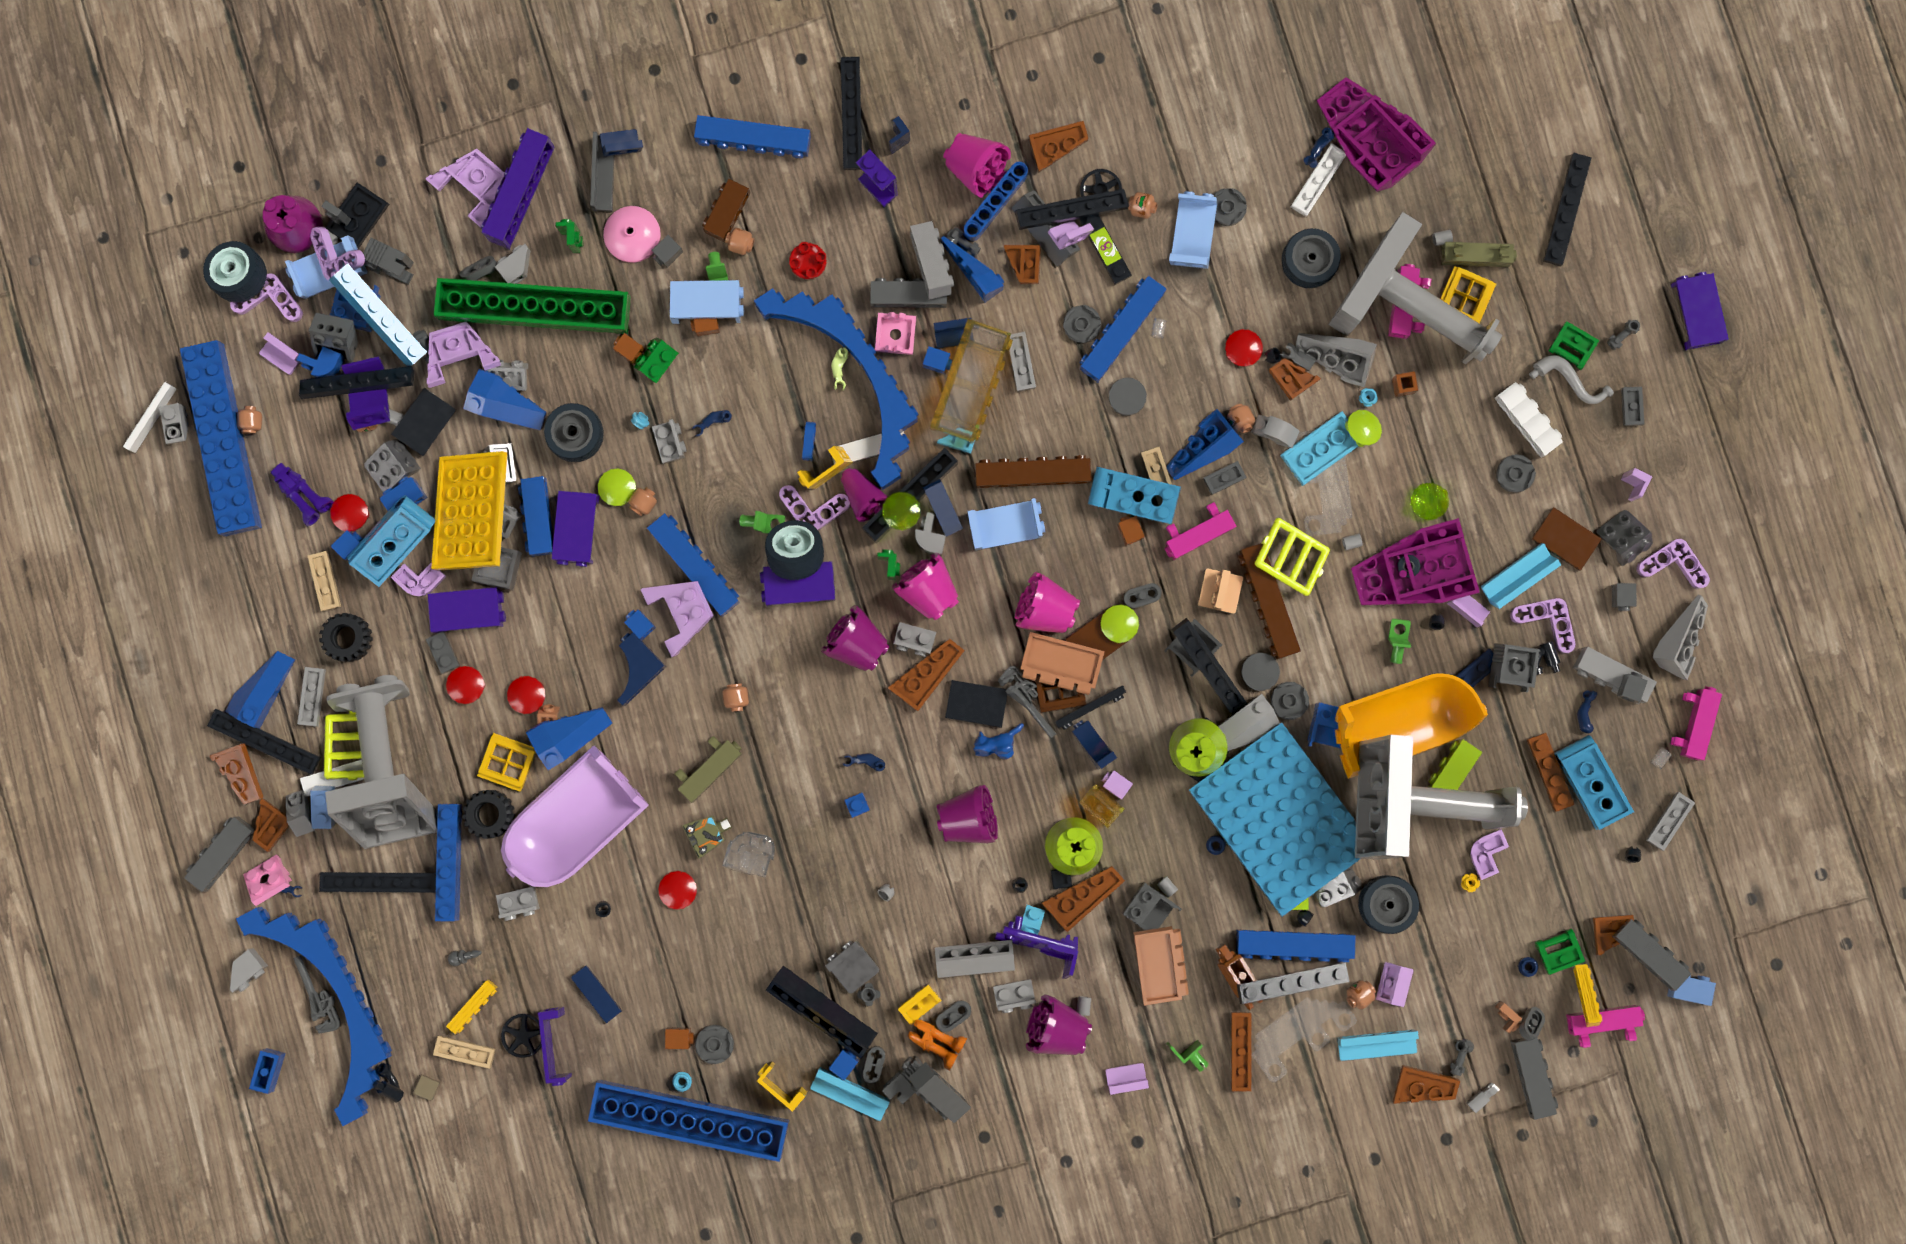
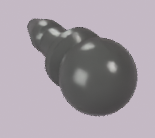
M464 950L453 951L448 955V962L452 966H459L466 963L468 959L478 957L482 952L479 950L468 952Z

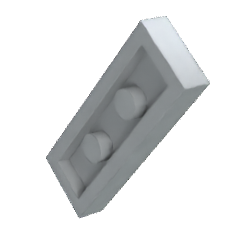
M1020 332L1006 335L1017 392L1035 389L1036 384L1026 333Z
M305 667L297 724L319 726L326 669Z
M1676 792L1646 838V841L1664 851L1695 802L1680 792Z

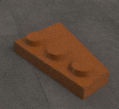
M1084 121L1029 135L1038 173L1088 141L1089 138Z
M245 743L209 756L212 761H216L220 767L219 771L221 774L226 775L231 782V788L243 804L264 798Z
M1402 1065L1392 1102L1397 1104L1409 1101L1412 1103L1424 1100H1455L1460 1080Z

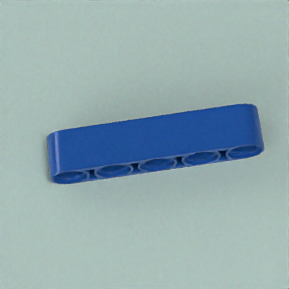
M1014 163L964 226V237L968 241L974 242L980 238L1024 183L1028 173L1025 163ZM1021 169L1024 171V174L1017 176L1014 171ZM1004 184H1010L1013 188L1009 191H1006L1002 188V186ZM997 198L1001 201V203L999 205H993L991 203V200ZM981 213H987L989 215V218L987 220H982L979 218V215ZM974 227L977 229V233L970 235L967 230Z

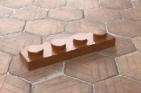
M1547 733L1527 739L1554 811L1557 812L1575 805Z
M1231 1012V1091L1251 1092V1012Z

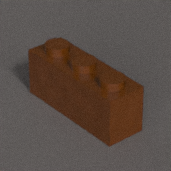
M728 179L727 183L724 182L719 191L721 194L718 200H714L711 206L712 212L710 216H706L702 225L705 234L724 243L727 233L732 231L750 195L749 188L731 179Z

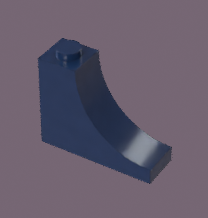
M627 633L620 640L622 643L619 645L625 653L629 665L627 686L617 700L622 706H626L667 667L634 633L631 635Z
M1081 720L1073 726V735L1097 769L1104 768L1117 758L1089 721L1084 723Z

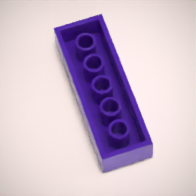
M529 128L520 137L519 143L521 144L512 155L513 162L506 169L504 174L505 180L497 189L496 194L498 196L495 202L491 203L489 207L490 214L481 226L482 233L488 241L509 250L555 148L548 136Z

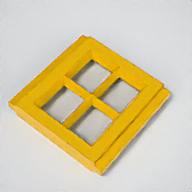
M1454 266L1440 299L1450 304L1454 293L1463 296L1464 298L1457 310L1480 324L1496 283ZM1461 276L1471 280L1466 293L1456 289ZM1474 282L1484 286L1479 299L1469 295ZM1467 298L1477 302L1472 315L1462 311Z
M493 733L477 776L521 792L536 751L532 746ZM496 745L509 749L506 760L493 755ZM513 751L527 756L523 766L510 761ZM491 759L505 763L501 773L487 769ZM508 765L522 769L518 779L505 775Z

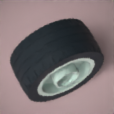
M229 241L219 244L210 251L205 259L203 275L208 286L218 296L229 302L241 303L254 298L262 290L267 278V269L262 258L250 246L238 241Z
M790 520L772 528L766 537L765 552L767 562L772 572L778 577L786 580L805 579L820 569L824 559L823 541L819 531L812 524L805 521Z

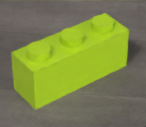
M1459 739L1458 742L1455 740L1449 748L1451 752L1448 757H1444L1439 763L1441 768L1437 774L1434 772L1428 780L1430 783L1428 787L1458 790L1482 754V751L1464 739Z

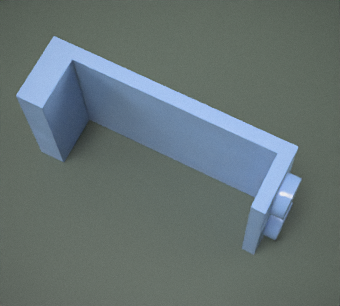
M1185 191L1183 194L1179 193L1173 248L1169 258L1170 265L1208 269L1217 198L1208 193H1203L1202 196L1195 195V193Z
M348 235L341 238L342 242L333 245L337 257L348 251L358 250L354 238ZM316 253L294 262L290 260L285 261L287 265L285 268L286 273L293 280L294 285L292 287L297 296L307 299L335 287L330 281L325 279ZM365 265L355 270L359 276L367 274Z
M739 280L670 281L672 324H680V319L735 318L736 323H740V317L744 316V306L740 305L741 298H744V287H740Z
M1035 498L1027 502L967 512L975 551L1042 538V533L1045 532L1044 522L1039 519V514H1042L1040 502L1036 503Z

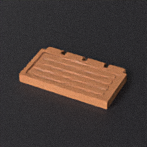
M1030 632L1020 668L1024 670L1022 678L1035 681L1037 674H1040L1039 682L1054 686L1055 680L1059 679L1057 687L1072 691L1074 684H1078L1076 692L1089 695L1091 688L1095 689L1105 651Z
M1170 926L1133 932L1144 1006L1182 1000V996L1188 995L1189 991L1187 980H1185L1187 976L1185 963H1183V946L1180 945L1182 944L1181 930L1173 929Z

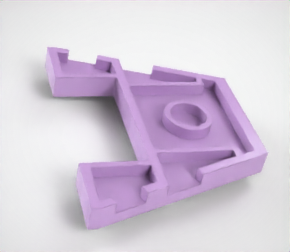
M475 149L457 159L455 163L448 167H443L434 175H429L426 177V180L440 192L452 178L456 179L480 200L468 217L481 228L483 221L487 219L490 213L489 207L491 203L495 202L497 189L500 184H503L505 173L478 149Z
M467 322L429 333V364L427 368V384L429 388L446 383L440 367L476 355L480 356L484 371L501 366L499 358L491 352V349L483 343Z
M698 581L641 589L647 605L665 598L680 631V634L664 641L671 657L678 655L679 651L690 642V639L713 617Z

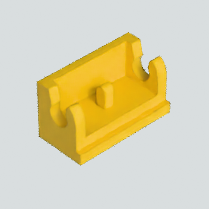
M928 983L899 1006L898 1010L907 1022L912 1025L942 1000Z

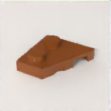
M1004 245V250L1019 283L1039 284L1041 246Z
M1285 358L1268 370L1290 401L1321 379L1319 376H1313L1306 372V369L1294 365L1293 362Z
M262 798L259 803L261 806L259 816L256 819L253 841L267 852H270L289 825L286 814Z
M1634 915L1593 917L1596 955H1602L1605 951L1620 944L1612 936L1627 920L1632 919L1634 921Z

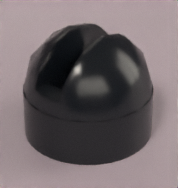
M1276 347L1267 350L1264 354L1266 356L1265 361L1270 364L1280 362L1281 360L1280 351Z
M1433 614L1429 619V627L1434 630L1444 628V617L1441 614Z
M1633 846L1629 847L1625 852V859L1632 863L1641 861L1640 849L1638 847L1635 849Z
M1018 877L1014 879L1012 887L1016 892L1023 893L1027 890L1028 883L1024 878ZM1025 883V887H1015V884Z
M607 901L598 902L595 908L596 914L599 917H607L611 912V905ZM608 906L607 908L599 910V907Z
M1301 910L1297 915V919L1300 924L1306 927L1314 914L1308 910Z

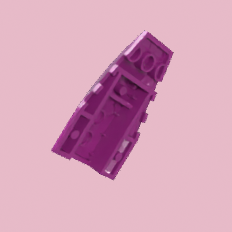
M1347 77L1317 100L1320 109L1351 165L1377 192L1393 187L1418 167L1436 145V142L1410 116L1397 111V108L1391 104L1389 106L1384 103L1378 96L1371 95L1365 88Z
M1459 518L1422 528L1351 568L1361 605L1444 603L1480 593ZM1408 555H1413L1420 561V571L1416 576L1413 574L1412 564ZM1403 556L1405 557V567L1409 571L1410 578L1406 577L1407 572L1405 570H1401L1399 573L1397 569V563Z

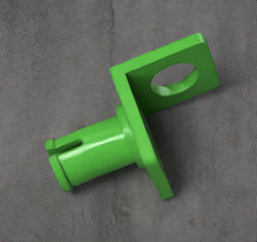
M709 253L710 265L706 266L709 281H728L725 265L720 261V253Z
M755 511V516L742 514L739 522L742 527H753L756 531L769 533L772 530L771 521L778 519L780 523L785 522V516Z
M1394 618L1391 620L1388 640L1393 646L1390 659L1392 663L1402 664L1404 648H1411V644L1408 641L1411 625L1409 620ZM1397 624L1405 626V631L1402 634L1395 633L1394 628Z
M1198 1040L1181 1055L1169 1042L1166 1043L1184 1064L1190 1060L1199 1072L1204 1070L1199 1064L1200 1062L1205 1068L1208 1066L1209 1063L1198 1052L1203 1047Z

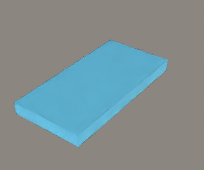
M1343 411L1299 441L1293 448L1280 455L1302 486L1358 447L1356 441L1345 428L1348 418Z

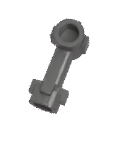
M954 227L953 230L951 229L947 234V239L954 244L958 243L968 250V254L975 258L981 250L978 247L979 244L976 242L971 244L962 238L964 233L959 228Z
M1638 320L1627 321L1623 331L1617 336L1612 335L1609 338L1610 340L1607 341L1609 347L1613 350L1619 349L1623 345L1621 342L1628 335L1636 334L1640 328Z
M424 329L422 331L418 330L413 333V337L427 351L424 359L429 363V344L427 343L429 336Z
M1468 1039L1456 1042L1455 1047L1459 1053L1456 1062L1450 1065V1073L1461 1076L1464 1073L1463 1063L1466 1054L1474 1050V1044Z

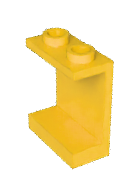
M833 446L828 450L836 464L815 479L809 471H798L797 473L800 476L798 480L801 485L810 489H817L852 464L853 461L844 448Z
M773 1061L770 1065L766 1063L757 1073L760 1076L757 1082L793 1112L805 1098L807 1091L801 1087L791 1099L766 1077L775 1065Z

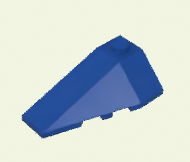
M941 237L943 247L985 303L1004 289V280L999 274H995L993 270L946 237Z
M481 368L478 370L467 392L463 407L467 411L484 417L537 430H542L546 412L529 398L526 399L519 394L517 389L506 384L499 375L484 371Z
M1218 409L1202 420L1197 433L1188 438L1189 443L1186 447L1179 450L1166 468L1174 480L1228 455L1244 442Z
M277 651L234 693L226 712L253 728H261L296 659Z
M603 707L580 712L579 715L571 717H560L561 719L550 722L549 720L544 721L526 731L532 746L547 770L565 761L612 724Z

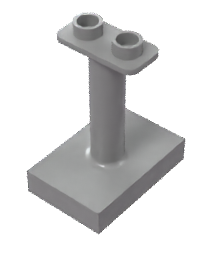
M1402 212L1387 231L1328 325L1348 337L1361 322L1377 295L1467 350L1461 361L1462 363L1467 364L1473 358L1481 362L1487 354L1490 355L1502 338V334L1495 331L1500 320L1495 318L1484 327L1395 271L1394 268L1422 226L1420 222Z
M394 675L379 676L374 680L373 685L360 687L357 684H344L337 687L336 693L327 696V703L334 711H352L356 713L365 783L325 792L328 815L364 849L437 832L438 814L436 808L405 774L394 776L385 706L390 701L402 699L410 695L409 688Z
M1387 735L1359 742L1358 764L1361 770L1358 772L1355 858L1380 860L1409 857L1410 815L1481 821L1483 829L1489 830L1519 826L1521 820L1525 819L1527 815L1528 803L1527 799L1522 796L1520 787L1476 792L1411 786L1413 737Z

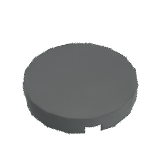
M1233 188L1220 189L1214 193V197L1217 198L1215 222L1223 226H1232L1239 223L1247 210L1246 199L1242 193Z
M1088 305L1072 307L1064 317L1063 328L1065 334L1076 343L1092 341L1097 337L1101 329L1099 314Z
M1134 378L1117 380L1109 391L1111 407L1116 413L1123 416H1131L1138 413L1146 403V390L1140 381Z
M1517 454L1503 459L1498 465L1496 472L1497 481L1500 486L1506 491L1513 493L1523 492L1528 489L1534 482L1536 474L1532 462L1525 456Z
M1256 653L1244 661L1241 675L1244 683L1249 688L1256 691H1264L1277 683L1280 669L1277 661L1272 656L1266 653Z
M1285 682L1273 690L1270 697V705L1278 717L1285 720H1294L1306 712L1309 706V696L1307 691L1298 683Z
M721 1025L707 1026L700 1031L696 1038V1052L702 1060L709 1064L722 1063L733 1052V1036L727 1028Z

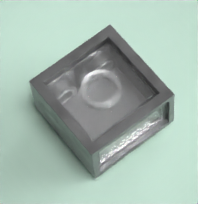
M501 547L500 566L474 568L472 581L514 590L522 553L517 550Z

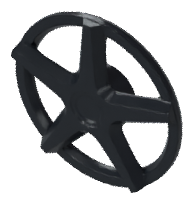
M1095 169L1086 174L1082 179L1080 195L1084 197L1083 191L1094 193V195L1109 192V189L1118 184L1119 190H1121L1122 184L1113 172L1107 169ZM1100 172L1108 173L1115 179L1107 183L1103 182ZM1095 174L1096 184L1094 186L1084 185L1086 179L1090 175Z
M517 1014L508 1019L502 1027V1044L506 1051L515 1057H530L536 1054L542 1047L540 1042L539 1046L534 1049L530 1041L532 1037L540 1035V1029L529 1030L527 1028V1018L534 1020L539 1025V1020L532 1015ZM521 1017L519 1029L508 1027L511 1021ZM505 1032L515 1037L510 1047L506 1043ZM523 1044L530 1053L518 1054L514 1050Z

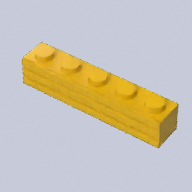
M1587 964L1575 965L1573 972L1586 1026H1599L1602 1021V1015L1599 1014V1003L1596 1002L1597 995L1596 991L1593 990L1594 982L1590 977L1591 970Z
M489 979L486 980L446 1027L454 1034H460L464 1030L463 1026L471 1022V1017L479 1013L481 1010L479 1008L482 1005H486L489 1001L488 998L497 992L496 989L498 987Z

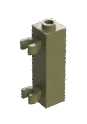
M1445 242L1441 246V265L1510 267L1517 257L1514 244Z
M712 736L708 742L717 751L690 777L682 769L675 773L683 782L678 790L691 803H694L742 755L740 752L742 748L736 741L731 743L730 740H727L722 745L715 736Z

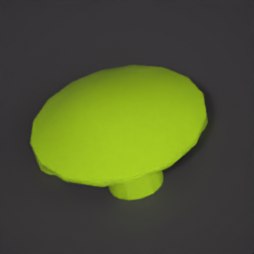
M1367 410L1353 412L1345 423L1346 430L1360 447L1375 444L1381 437L1382 428L1378 418Z
M619 468L610 469L605 472L598 483V493L601 499L612 506H624L636 490V482L632 475L626 470Z
M1124 605L1110 607L1103 614L1101 620V631L1109 640L1117 643H1124L1132 639L1139 627L1138 616L1134 610Z

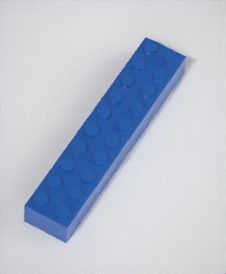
M215 340L180 348L217 533L222 536H229L261 529L262 525L244 437L240 433L241 430L237 428L236 416L238 408L225 345Z
M599 1080L596 1082L588 1122L780 1162L789 1119Z

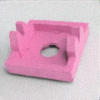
M894 312L888 314L878 313L875 352L913 355L916 316H909L904 313L895 314ZM894 329H898L901 332V337L898 340H893L890 337V332Z
M278 855L273 856L243 874L251 901L255 906L290 886L289 882L292 881L288 876L290 874L283 866ZM269 874L268 881L260 883L261 877Z

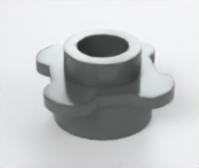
M866 983L865 988L857 993L858 998L862 999L866 1006H872L873 1001L881 995L879 990L873 988L872 983Z

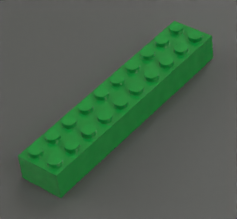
M437 278L434 316L438 320L628 334L631 296L628 292Z

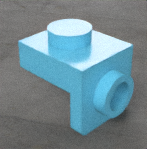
M1026 905L1021 930L1038 935L1045 910Z

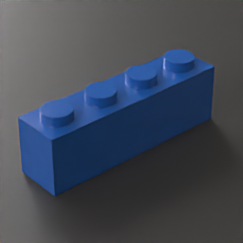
M544 476L520 479L521 484L518 485L519 495L523 497V503L520 504L522 515L525 514L523 531L524 534L527 533L528 540L525 541L526 552H529V555L532 557L550 555L553 550L554 538L547 479Z

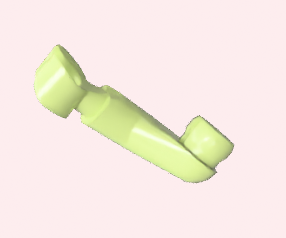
M841 347L836 352L831 363L833 377L836 380L834 384L835 390L837 389V384H842L843 390L846 387L845 382L842 380V367L848 358V350L844 347L843 349Z

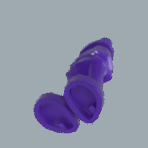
M280 463L271 471V474L275 477L274 481L278 483L281 492L285 493L286 497L290 498L302 512V520L306 526L316 523L320 515L299 495L300 492L310 500L320 513H325L332 507L334 501L331 498L317 495L308 486L306 480L301 478L300 474L292 471L290 467Z

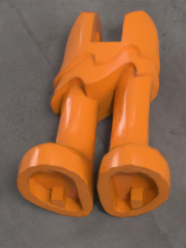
M916 1020L913 1025L924 1031L925 1034L922 1037L915 1032L909 1031L908 1038L928 1053L931 1051L941 1057L944 1062V1068L950 1071L967 1038L964 1036H949L926 1021ZM933 1038H935V1039L941 1041L942 1043L946 1044L947 1046H949L950 1048H952L955 1052L950 1051V1050H948V1049H946V1048H944V1047H942V1046H940V1045L934 1043V1039H933Z

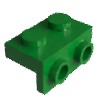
M562 219L560 222H555V226L560 234L567 235V246L572 253H580V247L584 246V241L575 222H572L570 219Z
M656 337L647 344V350L644 354H641L636 359L634 368L654 383H657L679 353L662 339Z
M883 549L882 553L877 552L878 560L888 561V580H896V576H900L901 567L900 563H897V554H894L893 550Z

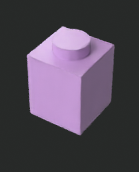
M1114 770L1111 773L1107 772L1101 780L1104 782L1102 787L1120 800L1123 799L1133 785Z

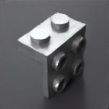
M398 439L384 442L364 463L365 468L383 492L389 488L393 489L405 476L415 474L421 469L415 458L406 449L404 443Z
M1623 510L1597 530L1598 536L1616 551L1617 561L1622 566L1634 561L1640 553L1647 551L1653 544L1651 531L1628 510Z
M1353 865L1315 892L1322 907H1327L1354 896L1362 890L1361 880L1356 876Z
M850 940L841 947L844 951L839 955L834 953L826 959L828 963L825 966L829 972L832 971L848 993H854L879 972V968L857 940L853 943Z

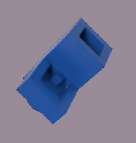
M322 347L317 360L299 353L296 360L302 363V368L312 371L311 375L318 378L336 375L345 357L338 352Z

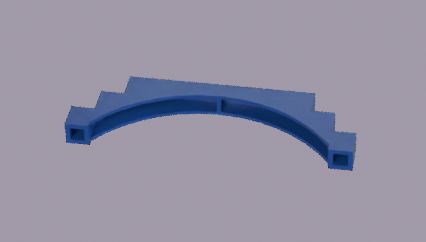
M772 288L754 300L755 306L765 320L775 318L798 322L828 335L848 350L870 380L877 396L882 419L880 454L876 468L871 471V475L883 491L901 479L900 472L902 470L896 462L892 463V461L909 451L908 444H910V441L905 434L901 435L900 433L918 422L916 417L919 415L913 405H908L906 402L908 398L905 393L897 389L895 386L897 382L892 375L888 376L885 372V364L881 359L877 360L874 356L876 353L870 343L867 345L863 340L865 335L860 328H855L853 325L854 319L850 313L846 314L842 309L844 305L838 297L835 299L833 294H831L815 306H812L815 304L809 294L806 296L802 291L783 303L785 299L781 293H776Z
M257 907L236 918L244 936L254 934L273 939L306 957L329 981L345 1012L351 1042V1062L345 1092L339 1106L334 1109L342 1126H345L368 1113V1105L363 1098L361 1099L360 1095L374 1088L373 1083L376 1080H380L377 1071L373 1070L372 1066L391 1057V1047L387 1041L383 1040L381 1036L383 1034L382 1029L378 1024H375L373 1020L374 1015L370 1007H366L363 1001L365 997L362 991L357 989L354 975L348 972L345 958L339 955L337 942L334 938L330 937L327 923L321 919H316L299 928L300 922L292 913L284 914L270 922L268 911L263 909V907Z

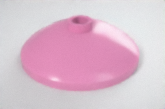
M627 206L618 209L608 218L603 236L607 249L614 257L624 262L635 263L643 261L653 254L652 249L659 244L661 232L656 218L649 211L637 206ZM632 228L634 231L632 234H628L627 230Z

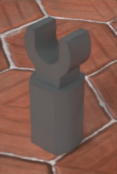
M1288 343L1286 346L1291 353L1283 351L1281 354L1283 358L1292 359L1294 363L1307 371L1311 369L1316 361L1304 352L1296 350L1292 343Z

